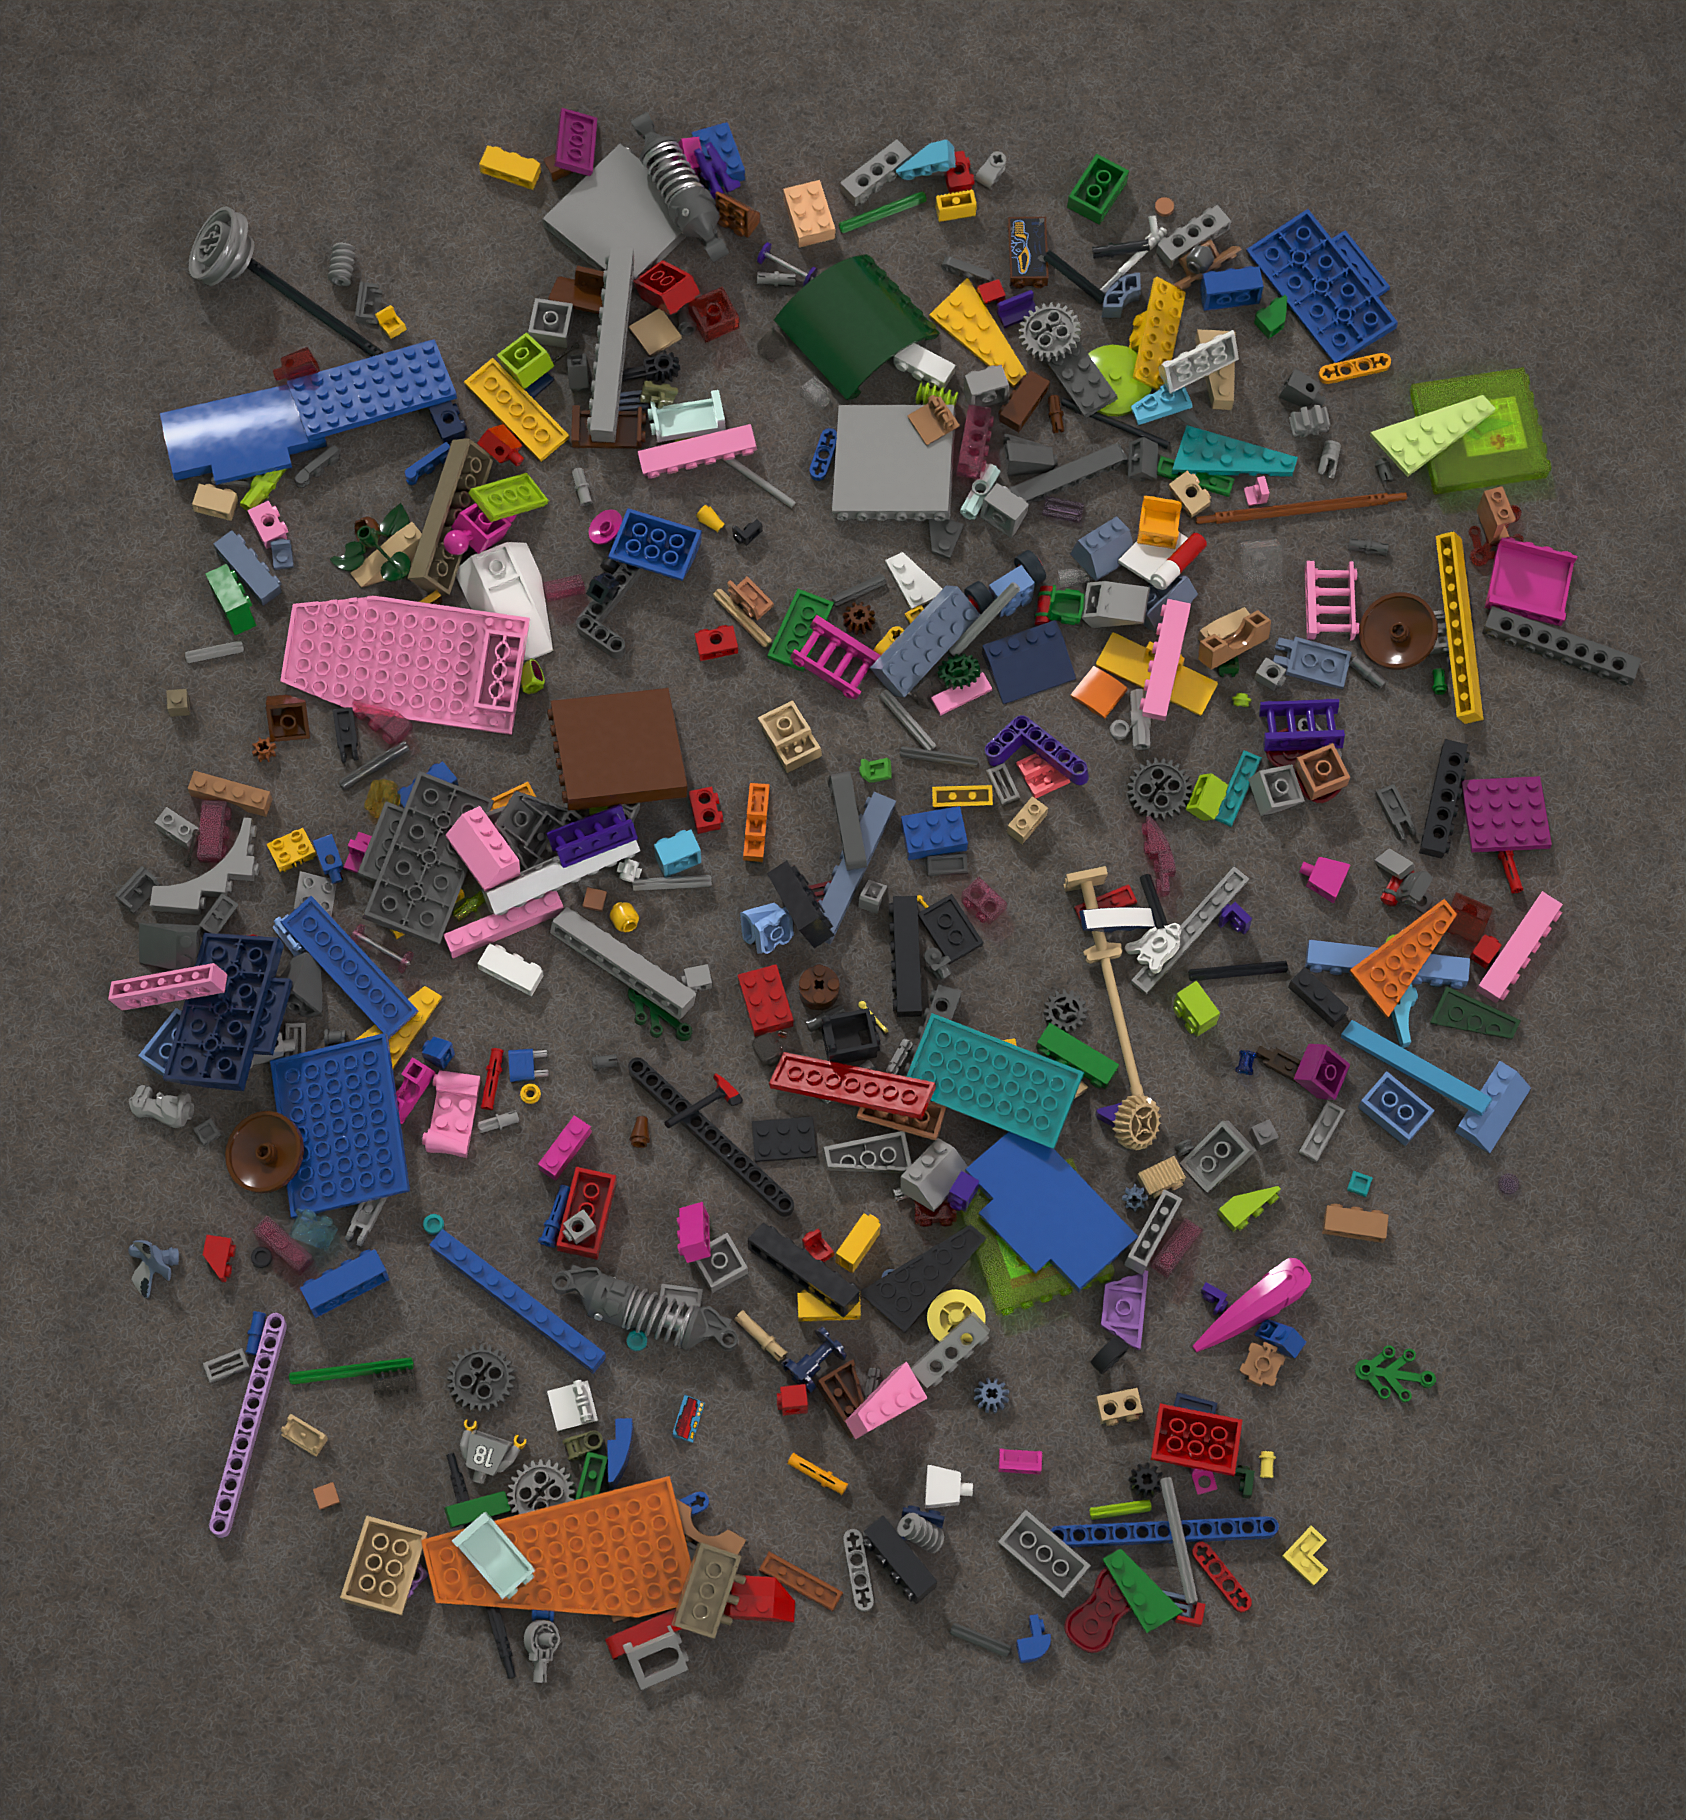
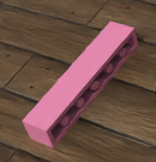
M748 424L638 451L644 477L648 476L651 479L659 477V473L667 472V474H673L678 472V469L685 467L686 469H693L697 467V464L701 463L710 465L722 458L724 460H731L735 458V455H751L757 450L752 426Z
M1168 599L1167 604L1162 605L1160 616H1164L1162 623H1158L1156 635L1160 636L1158 642H1154L1152 653L1155 654L1154 661L1150 660L1148 672H1151L1150 680L1146 679L1143 691H1147L1146 698L1141 699L1139 710H1143V717L1166 721L1189 618L1190 603Z
M551 890L546 892L542 898L530 899L521 907L514 906L503 915L492 914L443 934L452 959L558 916L564 910L557 891Z
M1543 891L1541 892L1476 989L1477 992L1496 1004L1499 999L1504 1000L1509 993L1507 989L1509 984L1514 985L1520 977L1518 971L1520 968H1526L1531 960L1528 956L1531 952L1535 954L1541 943L1538 942L1542 936L1546 938L1551 931L1550 923L1552 921L1557 922L1562 912L1559 910L1563 905L1562 903Z

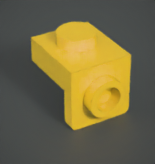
M391 305L375 314L381 329L390 339L407 330L405 324L396 315Z

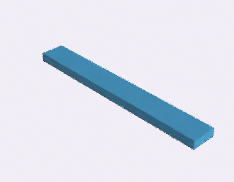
M1351 1020L1341 1034L1342 1039L1479 1116L1483 1115L1492 1102V1098L1353 1020Z

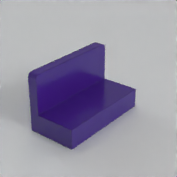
M1032 290L997 304V315L1004 329L1024 321V316L1030 317L1029 310L1036 312Z

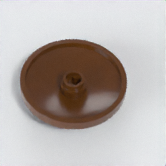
M1404 592L1387 594L1373 602L1365 611L1359 627L1360 643L1367 656L1377 665L1392 670L1407 669L1422 662L1433 650L1438 637V622L1431 607L1420 597Z
M261 1111L249 1115L235 1127L228 1139L225 1152L228 1172L239 1186L251 1192L270 1193L279 1190L294 1178L301 1166L304 1155L303 1138L296 1124L282 1114L273 1111Z

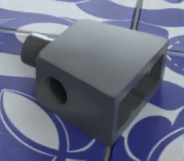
M1294 369L1285 381L1278 398L1307 408L1311 403L1322 407L1326 400V396L1318 393L1320 383L1297 369Z

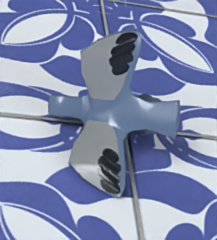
M136 1240L128 1250L130 1256L142 1259L131 1280L145 1298L150 1296L153 1274L155 1272L160 1273L169 1281L171 1269L165 1264L169 1266L179 1264L178 1248L171 1247L163 1251L157 1246L152 1245L149 1241Z

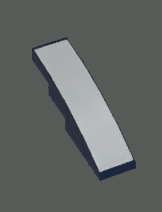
M1116 907L1079 911L1084 931L1112 933L1116 930L1132 931L1134 929H1152L1156 927L1152 908Z

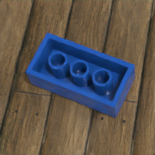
M370 1249L365 1250L359 1254L360 1257L354 1260L348 1259L341 1263V1267L335 1270L329 1269L323 1272L322 1276L314 1280L312 1278L303 1283L300 1289L315 1318L390 1280L375 1249L372 1251Z

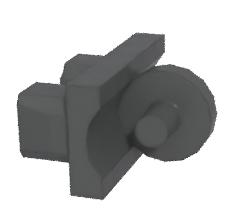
M929 948L925 951L924 960L929 964L924 967L927 973L932 972L937 980L943 979L952 973L947 964L951 961L949 956L942 957L941 952L937 948Z

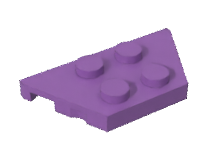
M1146 1270L1143 1275L1139 1273L1131 1277L1128 1276L1119 1281L1105 1284L1100 1327L1114 1336L1119 1335L1128 1345L1136 1350L1141 1349L1148 1271Z

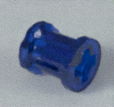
M1240 1050L1239 1064L1235 1071L1245 1075H1253L1254 1070L1252 1067L1253 1061L1257 1057L1256 1053L1249 1050Z

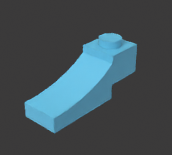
M1410 984L1391 1012L1399 1044L1402 1048L1409 1047L1411 1043L1409 1012L1410 1007L1414 1006L1416 999H1418L1417 990L1415 987H1412V984Z

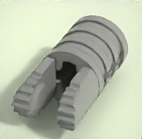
M1331 440L1324 442L1318 469L1319 474H1323L1327 464H1330L1328 477L1334 478L1341 449L1340 443Z

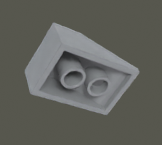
M1221 1121L1180 1164L1209 1193L1239 1168L1256 1149L1230 1121Z

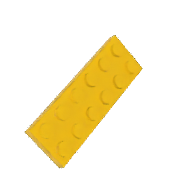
M494 358L490 359L464 381L465 386L540 462L570 438L569 434Z

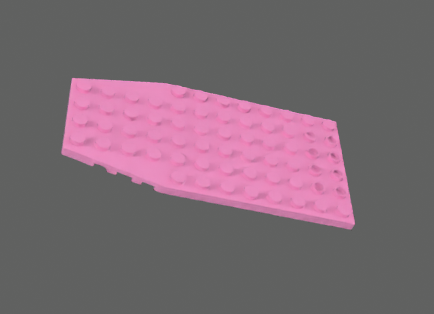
M380 596L293 604L280 681L343 708L352 707L355 713L512 735L530 618Z

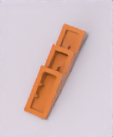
M750 783L743 853L744 861L763 862L770 784Z

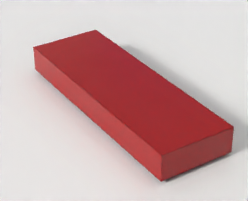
M1129 884L1096 897L1098 908L1129 907L1137 903ZM1085 902L1074 907L1080 921L1079 911L1087 910Z

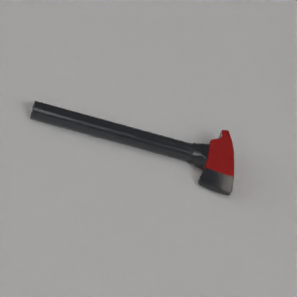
M715 1073L713 1076L717 1082L715 1092L666 1120L665 1126L671 1128L717 1099L725 1098L731 1106L741 1103L743 1099L728 1081Z

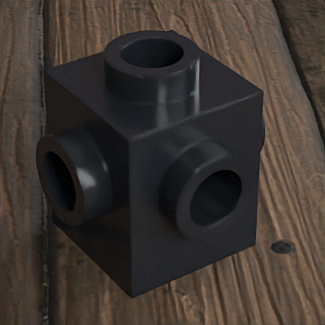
M604 572L592 578L586 594L602 605L609 600L615 599L620 583L612 575Z

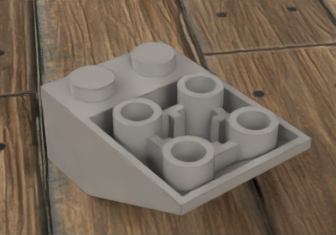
M1108 581L1087 583L1081 618L1091 628L1143 624L1150 588Z

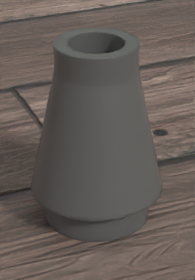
M682 306L676 312L678 331L684 336H689L696 331L697 324L687 308Z

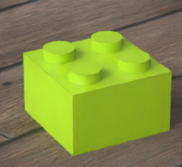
M527 332L497 354L502 367L524 389L554 367L547 351Z
M1197 981L1176 994L1173 1011L1177 1017L1184 1019L1186 1022L1185 1027L1190 1034L1194 1033L1198 1037L1217 1024L1220 1012Z

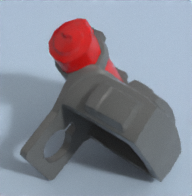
M1412 871L1401 880L1393 875L1387 887L1383 889L1380 899L1387 906L1394 907L1399 902L1410 905L1421 913H1426L1433 901V897L1426 892L1433 878L1426 871L1415 873ZM1424 896L1426 904L1424 906L1418 905L1417 902Z

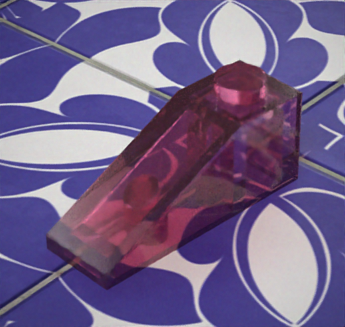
M1185 1218L1156 1256L1151 1268L1168 1279L1200 1235L1202 1229Z

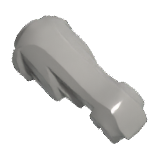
M141 1085L137 1088L134 1096L129 1098L131 1111L137 1118L151 1117L169 1127L179 1128L185 1126L187 1120H191L193 1117L194 1104L191 1103L189 1093L182 1092L179 1096H164L163 1093L159 1092L156 1099H152L154 1094L152 1088Z

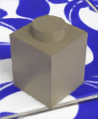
M187 689L167 690V709L170 717L190 715V698Z

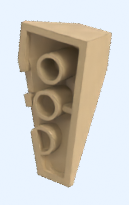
M411 522L396 532L380 547L390 558L396 552L405 553L410 558L412 565L422 533ZM377 549L364 560V563L358 569L353 570L350 574L361 588L382 582L385 579L381 576V567L388 560Z

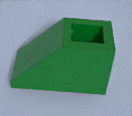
M1286 295L1281 298H1275L1270 303V306L1261 308L1255 314L1254 324L1268 339L1284 328L1287 308Z

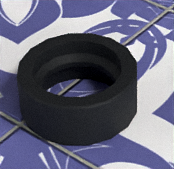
M1118 1335L1110 1340L1093 1357L1090 1363L1100 1374H1104L1128 1351L1129 1346Z

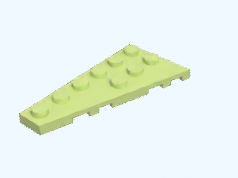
M1484 395L1370 432V437L1408 477L1493 414L1496 408Z

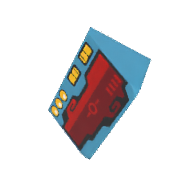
M684 1395L672 1434L674 1438L693 1443L704 1402Z

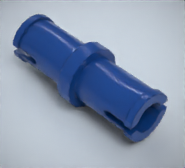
M253 1312L251 1327L247 1332L249 1338L245 1351L246 1354L257 1355L263 1333L265 1313Z

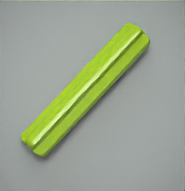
M1141 1500L1092 1507L1089 1510L1090 1518L1095 1520L1150 1512L1152 1505L1150 1500Z

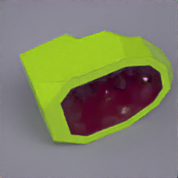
M531 658L524 662L520 685L522 691L527 694L537 693L544 688L545 679L540 665Z

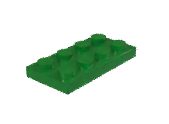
M797 589L767 658L804 672L805 668L795 665L790 656L794 649L800 652L813 633L810 625L816 615L826 621L828 620L834 602ZM818 640L807 655L808 658L811 657Z

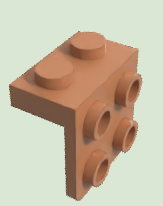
M748 576L737 586L731 580L727 582L728 592L731 594L730 598L735 604L738 605L740 603L743 606V611L749 618L753 616L758 621L774 606V603Z

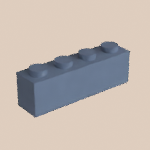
M231 530L213 544L215 551L235 571L238 578L264 606L282 593L280 588L282 584L275 575L272 577L269 574L270 570L263 561L260 563L257 560L258 556L252 548L248 549L244 545L246 542L240 534L236 535Z

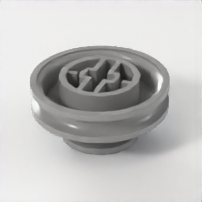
M221 207L207 219L199 231L190 253L189 272L193 278L213 286L221 282L226 276L235 279L244 272L254 251L253 238L247 236L248 222L244 215L238 212L235 213L229 207Z

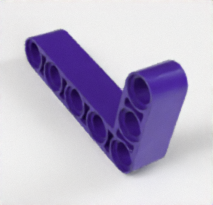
M1023 715L1014 718L985 747L987 761L989 765L994 767L1003 764L1024 744L1074 784L1084 785L1089 780L1087 764Z

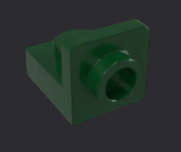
M1239 1465L1234 1475L1244 1477V1479H1240L1239 1492H1242V1498L1250 1499L1255 1471L1250 1470L1248 1466Z

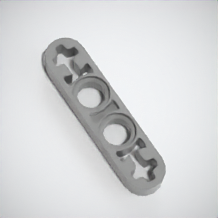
M850 1529L845 1532L843 1542L856 1608L861 1612H866L872 1608L874 1599L864 1544L862 1543L863 1538L858 1530ZM850 1534H854L855 1537L859 1538L856 1540V1548L861 1547V1550L848 1552V1549H852L851 1541H847L850 1538ZM855 1554L860 1555L863 1559V1562L858 1566L853 1565L850 1561L851 1557ZM858 1575L866 1578V1584L862 1587L854 1583V1579ZM868 1588L869 1592H865V1598L870 1599V1602L867 1603V1607H863L862 1604H858V1601L861 1600V1593L856 1594V1590L863 1591Z

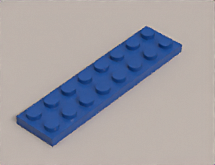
M312 896L281 922L383 1033L388 1035V1039L419 1012Z

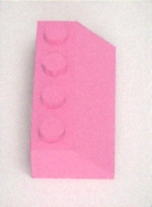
M480 806L462 814L446 834L447 840L484 891H488L520 876L519 859Z

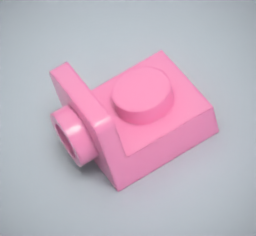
M1265 476L1257 477L1255 485L1244 488L1248 506L1267 503L1269 489Z

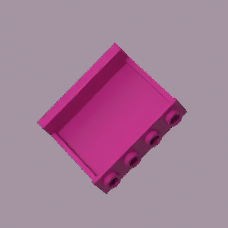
M1502 537L1497 544L1485 608L1491 609L1493 606L1527 619L1561 626L1566 617L1564 611L1574 562L1578 556L1572 555L1568 551L1559 552L1551 547H1539L1531 542H1519L1511 537Z

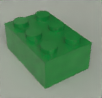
M1096 154L1070 193L1067 208L1100 225L1127 184L1129 170Z

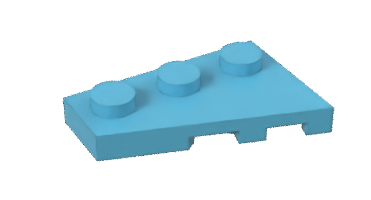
M1164 384L1154 394H1149L1132 405L1131 411L1137 425L1190 409L1192 408V402L1185 387L1170 394Z

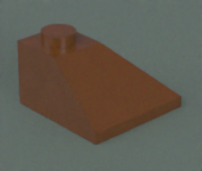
M289 695L267 696L266 712L270 741L310 739L306 701Z

